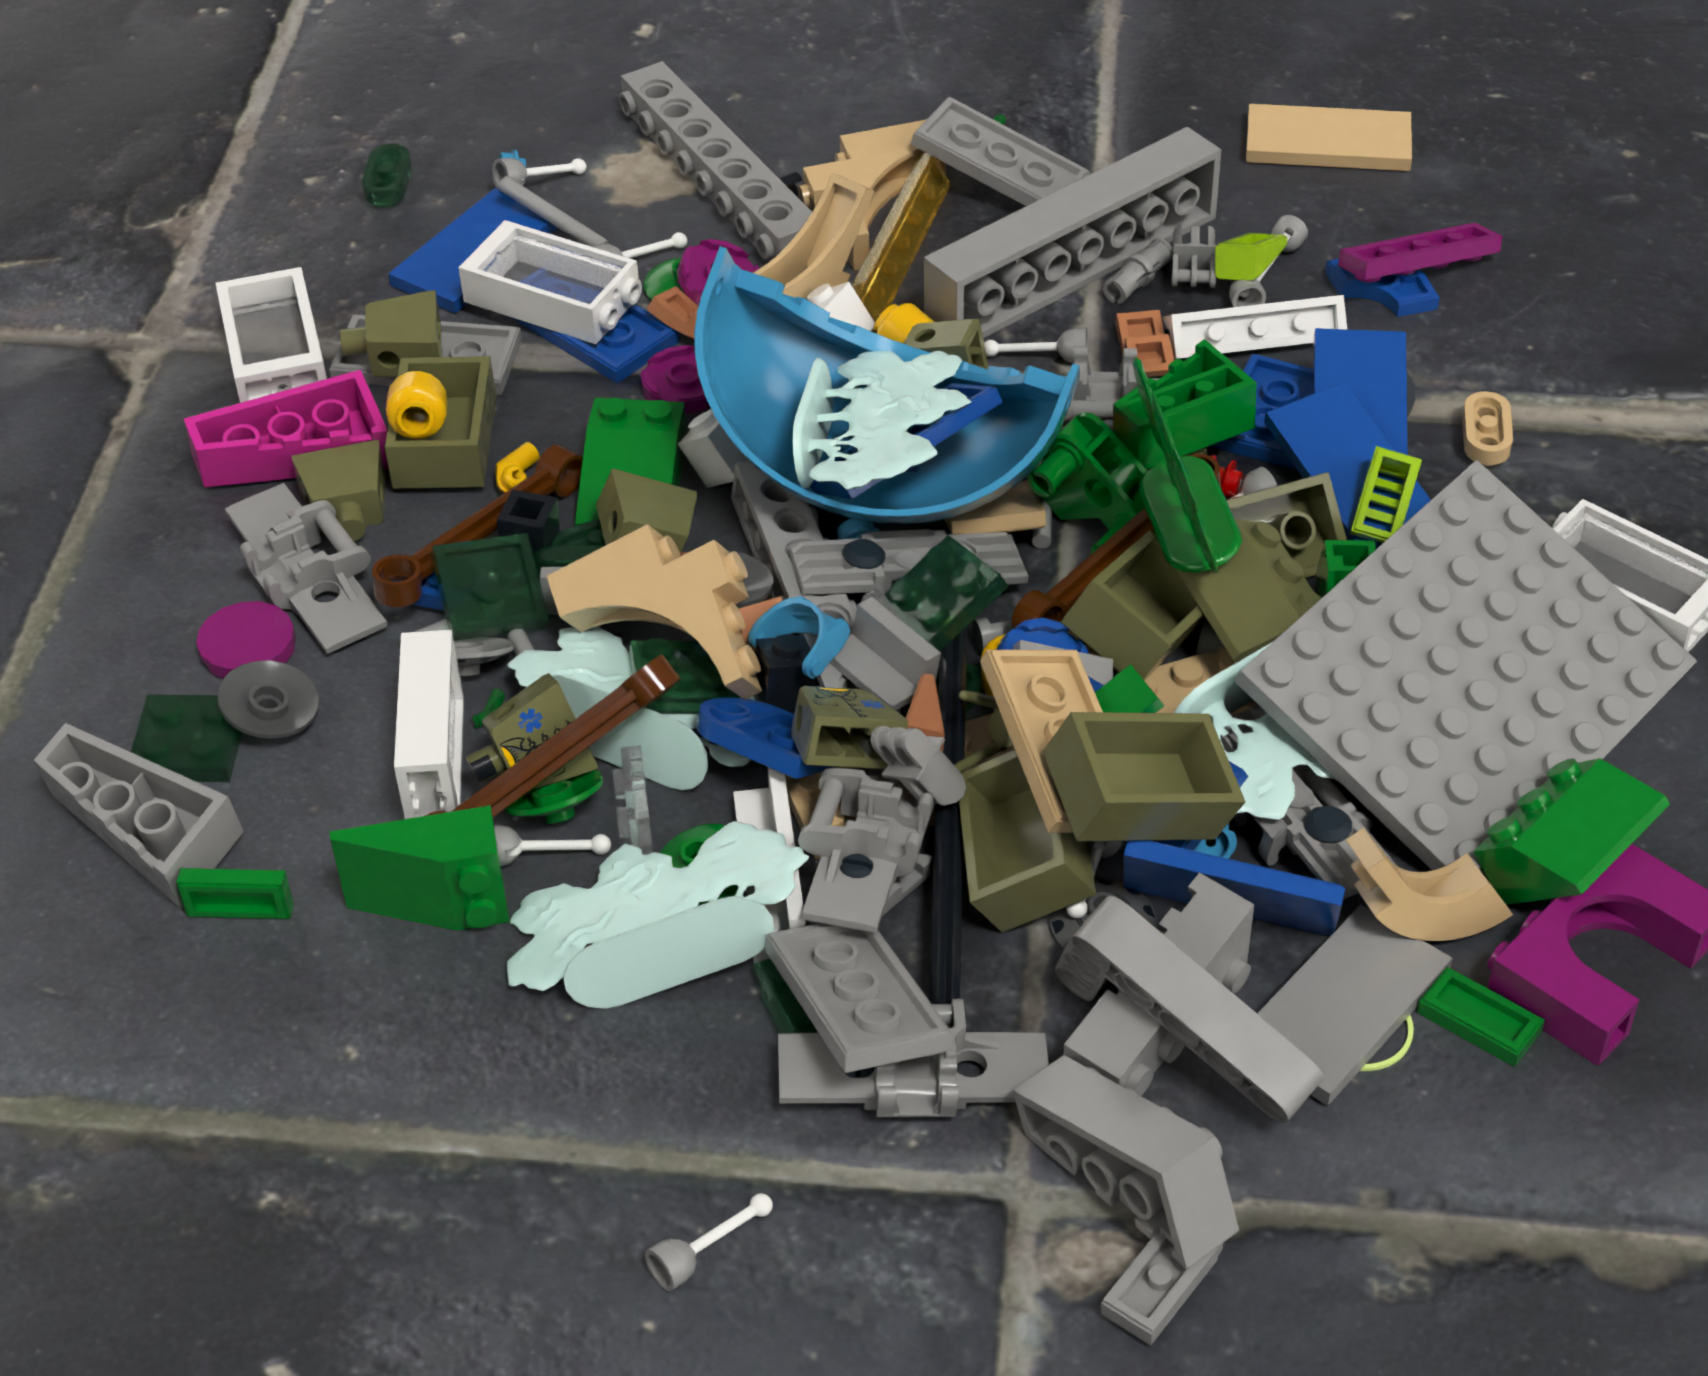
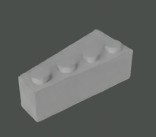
M67 723L61 727L33 760L52 796L181 910L184 906L176 883L180 868L215 869L244 832L228 796Z
M1199 872L1188 886V892L1191 893L1190 902L1182 912L1171 908L1159 923V929L1162 930V934L1232 993H1236L1245 984L1251 971V966L1247 961L1254 904ZM1118 988L1117 994L1108 989L1065 1042L1064 1055L1085 1067L1094 1068L1100 1075L1123 1087H1130L1138 1095L1142 1096L1149 1087L1154 1072L1164 1061L1168 1063L1173 1062L1185 1045Z
M1065 1055L1012 1090L1025 1136L1074 1176L1083 1170L1087 1180L1095 1189L1096 1194L1110 1206L1119 1200L1138 1216L1135 1219V1227L1151 1239L1161 1232L1174 1244V1248L1171 1249L1172 1257L1186 1269L1239 1231L1221 1161L1222 1147L1215 1135L1204 1127L1199 1128L1175 1115L1169 1108L1156 1105L1138 1095L1130 1087H1123L1100 1075L1094 1068L1085 1067Z

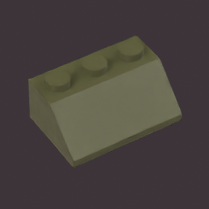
M1329 472L1227 499L1235 519L1252 522L1263 521L1273 526L1279 532L1281 543L1291 558L1301 565L1305 578L1316 575L1325 540H1347Z
M1235 519L1241 532L1242 544L1238 552L1228 562L1218 566V573L1215 574L1212 570L1198 573L1182 572L1177 569L1176 571L1233 661L1239 662L1275 641L1313 607L1321 597L1313 591L1303 576V568L1297 561L1291 558L1281 543L1279 532L1273 526L1263 521L1252 522Z

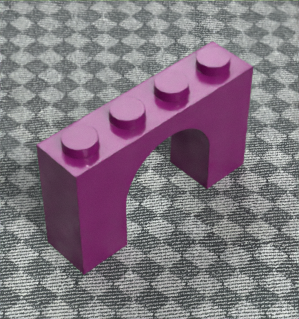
M1633 844L1582 895L1553 898L1550 905L1542 912L1534 910L1523 923L1519 935L1511 943L1507 941L1500 943L1492 953L1487 964V968L1491 970L1488 989L1545 1019L1544 1032L1596 1066H1599L1630 1034L1639 999L1586 966L1575 955L1568 941L1583 932L1595 929L1624 931L1643 939L1690 969L1708 951V889Z

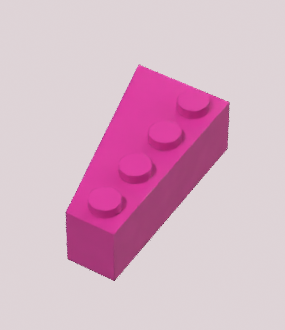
M361 369L184 418L191 455L204 487L296 478L292 455L372 440H379L384 469H389L385 451L388 429Z

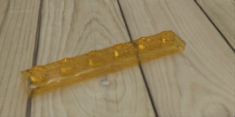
M927 153L918 156L852 284L853 289L874 322L892 304L951 186L938 159Z

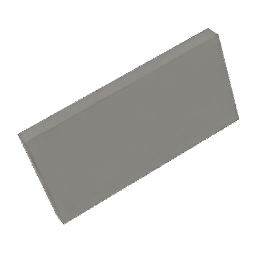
M948 97L914 132L910 143L912 146L1025 206L1090 175V171L951 97Z
M352 315L347 329L365 327V315ZM441 321L442 357L490 356L496 394L502 395L522 341L521 328ZM341 343L329 369L331 377L361 369L365 381L369 385L390 386L397 378L374 376L371 373L368 354L343 356Z
M1360 904L1257 1014L1319 1067L1324 1076L1323 1081L1313 1091L1311 1096L1328 1106L1418 1007L1420 999L1446 967L1451 968L1453 958L1423 940L1405 937L1390 930L1374 916L1370 909Z
M819 923L765 934L766 953L845 1073L952 1051L953 1033L878 930L877 933Z

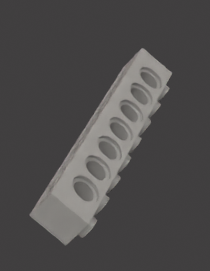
M663 61L621 75L622 93L619 94V103L624 114L631 116L639 125L643 134L649 135L657 143L662 154L668 155L677 164L681 174L687 175L696 184L700 194L707 196L716 205L720 215L727 217L736 226L741 237L747 238L757 248L762 259L770 262L797 235L812 211Z
M750 461L737 462L735 464L731 500L753 556L767 565L773 574L774 583L772 592L769 595L770 599L781 596L783 601L791 597L802 596L817 605L825 614L835 619H844L851 630L849 635H851L857 610L854 600H849L846 593L803 595L790 557V545H797L801 541L829 540L827 537H822L820 533L816 508L809 506L806 501L784 490L766 477ZM792 633L793 636H804L810 649L813 648L818 638L817 635L810 633ZM830 663L825 667L822 674L816 677L815 681L816 687L860 689Z

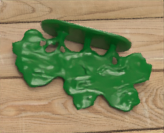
M1135 357L1132 365L1140 399L1156 443L1162 448L1166 459L1154 465L1145 473L1139 484L1140 497L1169 565L1182 572L1198 573L1212 570L1216 574L1218 573V566L1228 562L1238 552L1242 544L1241 532L1212 467L1203 459L1179 455L1170 432L1171 430L1167 424L1166 415L1161 410L1156 394L1150 388L1142 361Z

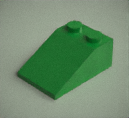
M594 398L586 429L575 518L576 530L603 532L596 503L612 468L679 487L685 454L678 446V443L687 434L685 402Z
M491 805L329 831L332 850L348 909L455 931L485 928L490 925L510 922Z

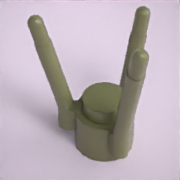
M966 690L959 693L961 700L990 707L995 711L990 717L988 726L990 736L993 739L991 744L954 764L960 773L997 753L1006 751L1008 747L1014 748L994 696Z

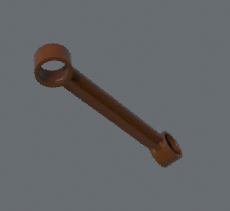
M560 444L550 446L541 455L534 474L413 555L395 554L385 556L376 561L372 567L375 599L388 607H405L418 601L423 592V579L498 529L497 518L512 489L546 496L553 492L560 497H568L580 486L583 456ZM393 580H404L399 582H391Z
M1205 454L1187 455L1205 460L1212 467L1221 487L1220 467L1213 457ZM1144 508L1049 592L1045 594L1040 590H1032L1024 595L1013 612L1012 629L1025 620L1037 618L1061 622L1089 583L1149 530L1155 534L1146 509Z
M663 654L656 657L631 675L621 686L452 811L491 805L492 816L495 818L636 712L665 694L681 678ZM435 811L427 815L446 813V811Z

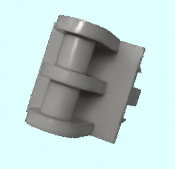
M1182 225L1175 227L1173 231L1172 286H1177V282H1190V287H1196V283H1209V287L1215 288L1216 245L1215 229L1208 226L1206 245L1200 243L1199 225H1191L1190 240L1187 244H1183Z
M878 726L872 731L871 745L888 764L881 775L883 778L899 780L918 802L922 793H930L933 796L934 805L940 804L943 806L954 804L964 796L966 784L963 775L939 749L945 741L943 737L926 736L921 730L916 728L904 729L902 727Z

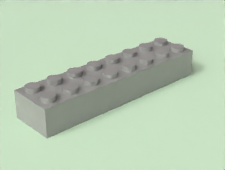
M1185 127L925 256L924 313L934 322L980 319L982 335L985 338L1121 268L1125 259L1132 254H1139L1154 239L1159 238V242L1161 239H1165L1167 242L1173 241V231L1178 225H1182L1183 236L1190 232L1191 225L1202 226L1216 219L1222 149L1189 127Z

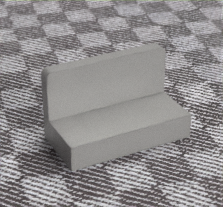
M870 597L857 604L853 632L849 635L841 651L829 663L858 688L871 692L897 711L912 702L920 677L924 673L934 675L936 680L941 652L876 599Z

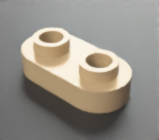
M1483 391L1470 395L1465 401L1462 416L1465 454L1473 461L1478 460L1483 466H1492L1505 462L1510 456L1513 442L1511 405L1509 401L1494 392Z

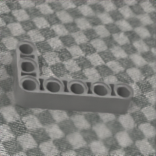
M1107 896L1075 931L1055 967V973L1061 982L1071 992L1086 1001H1092L1109 981L1112 982L1260 1110L1278 1122L1287 1123L1323 1081L1324 1076L1321 1070L1306 1054L1132 907L1115 896Z

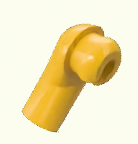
M525 442L496 463V485L501 492L505 493L525 480L527 475L524 471L539 461V452L533 444Z

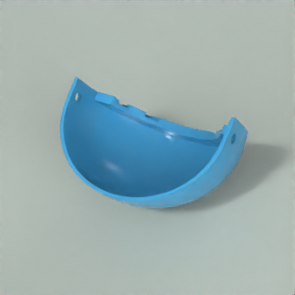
M719 247L705 284L696 316L694 338L698 375L714 416L730 440L755 467L787 492L814 506L853 519L897 524L933 522L974 511L998 499L1028 476L1049 451L1069 410L1080 379V366L1072 363L1070 372H1068L1066 377L1030 365L1026 366L1024 374L1019 373V370L1012 367L989 366L987 370L962 361L954 376L943 380L934 387L936 389H943L951 383L992 386L997 388L1003 402L934 446L937 450V455L934 458L912 466L919 468L917 472H904L891 479H883L853 499L818 494L811 487L802 488L795 470L793 425L814 360L820 358L826 362L830 372L832 389H837L849 382L848 378L838 373L837 367L857 358L861 353L892 351L902 361L907 362L930 352L894 341L860 326L829 317L830 312L805 298H794L782 294L785 285L781 282L742 270L734 263L727 248ZM859 386V387H857V388H858V389H859V388L864 389V388H866V387H868V386ZM834 397L833 413L841 412L843 408L851 403V400ZM832 422L827 439H835L845 434L849 430V422ZM848 436L841 441H849L854 436ZM837 445L836 447H841L838 452L843 453L852 446ZM825 451L822 452L820 462L830 458Z

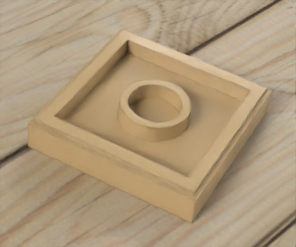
M1021 481L998 499L974 511L945 519L951 534L1012 532L1047 526L1046 510L1037 494L1029 486L1028 481Z

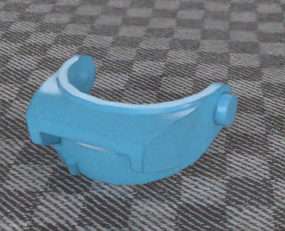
M798 596L785 599L765 612L752 626L748 641L755 648L756 639L775 638L779 635L792 633L817 635L818 638L815 645L802 663L803 674L810 678H815L822 674L828 663L841 651L851 630L844 619H835L825 614L810 600Z

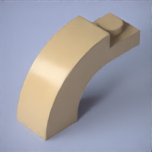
M1364 827L1346 839L1358 857L1356 861L1350 864L1360 878L1354 886L1374 916L1387 928L1402 936L1423 941L1460 939L1490 929L1513 915L1468 853L1442 868L1427 872H1412L1392 863Z

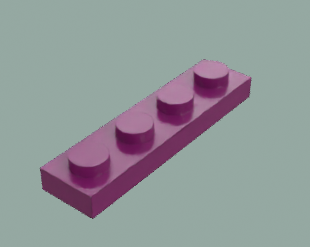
M1474 222L1340 249L1338 266L1355 274L1357 280L1377 282L1381 280L1382 276L1392 274L1411 275L1415 273L1416 269L1426 267L1445 268L1450 262L1481 260L1484 255L1501 251L1503 236Z

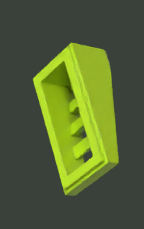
M1246 233L1218 243L1215 246L1216 277L1218 279L1248 281L1258 278L1287 246V236L1285 234Z
M1376 446L1350 531L1351 535L1383 544L1403 526L1422 459ZM1378 472L1403 479V485L1377 478ZM1376 487L1400 494L1399 500L1374 493L1373 489ZM1372 502L1395 509V515L1368 508L1369 503ZM1365 517L1391 524L1390 532L1363 524Z

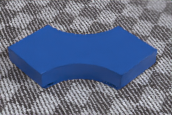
M1339 259L1326 262L1325 274L1338 295H1344V298H1364L1376 301L1392 310L1397 317L1438 309L1440 297L1421 270H1415V273L1411 275L1392 274L1382 276L1381 280L1377 282H1363L1357 280L1355 274L1338 266Z

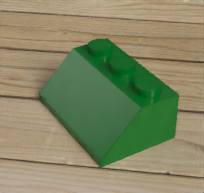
M1574 758L1567 759L1556 764L1547 772L1549 778L1539 788L1523 795L1517 801L1519 807L1509 817L1501 819L1487 830L1489 837L1473 851V854L1506 905L1582 895L1670 805L1666 796L1601 758L1577 762Z

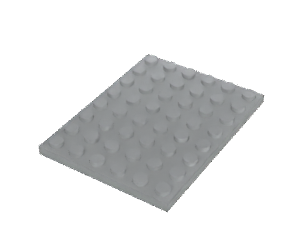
M1475 460L1244 667L1234 679V682L1431 870L1447 866L1468 853L1484 876L1488 878L1473 854V851L1489 837L1487 830L1501 819L1509 817L1519 807L1517 801L1529 791L1539 788L1549 778L1547 772L1556 764L1574 758L1577 762L1598 758L1603 759L1688 672L1697 660L1478 460Z

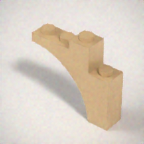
M926 120L840 135V153H835V162L803 167L804 185L798 186V197L812 212L823 194L832 173L875 190L848 256L854 271L870 268L868 228L878 211L889 200L907 188L922 181L946 175V163L910 144L914 132Z
M832 173L816 207L797 235L775 258L753 273L781 282L785 285L782 294L794 298L802 297L808 300L807 296L814 289L828 283L833 287L848 282L851 274L843 271L875 190Z
M647 524L546 576L560 618L580 632L603 624L620 621H648L671 626L690 634L709 654L718 669L724 686L742 699H748L762 692L756 676L761 671L760 663L749 645H745L741 630L745 629V622L740 610L735 605L749 598L743 579L748 577L747 570L737 552H729L717 541L712 540L681 556L670 536L663 537Z

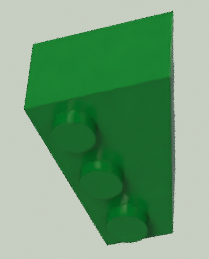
M1205 339L1195 345V353L1185 361L1177 358L1168 365V373L1157 381L1152 378L1148 379L1150 388L1156 394L1161 410L1166 415L1168 427L1171 430V435L1180 456L1191 454L1199 449L1230 439L1255 428L1257 382ZM1136 387L1113 404V432L1143 467L1148 470L1166 459L1162 448L1156 443L1140 399L1138 387Z

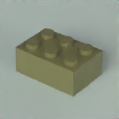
M491 357L401 358L398 376L410 371H422L430 373L440 380L447 394V415L444 425L439 431L426 439L414 440L403 437L394 431L389 424L385 451L393 489L484 487L497 399Z
M1149 530L1089 583L1061 622L1072 631L1077 640L1081 639L1084 645L1091 647L1102 657L1113 659V670L1117 674L1131 664L1143 680H1145L1196 630L1206 616L1176 569L1172 568L1166 561L1156 535Z
M1070 712L1043 750L1076 841L1216 839L1246 802L1209 714Z
M1015 749L961 772L966 784L964 796L959 800L969 899L970 903L1003 933L1096 895L1089 841H1076L1073 832L1048 833Z

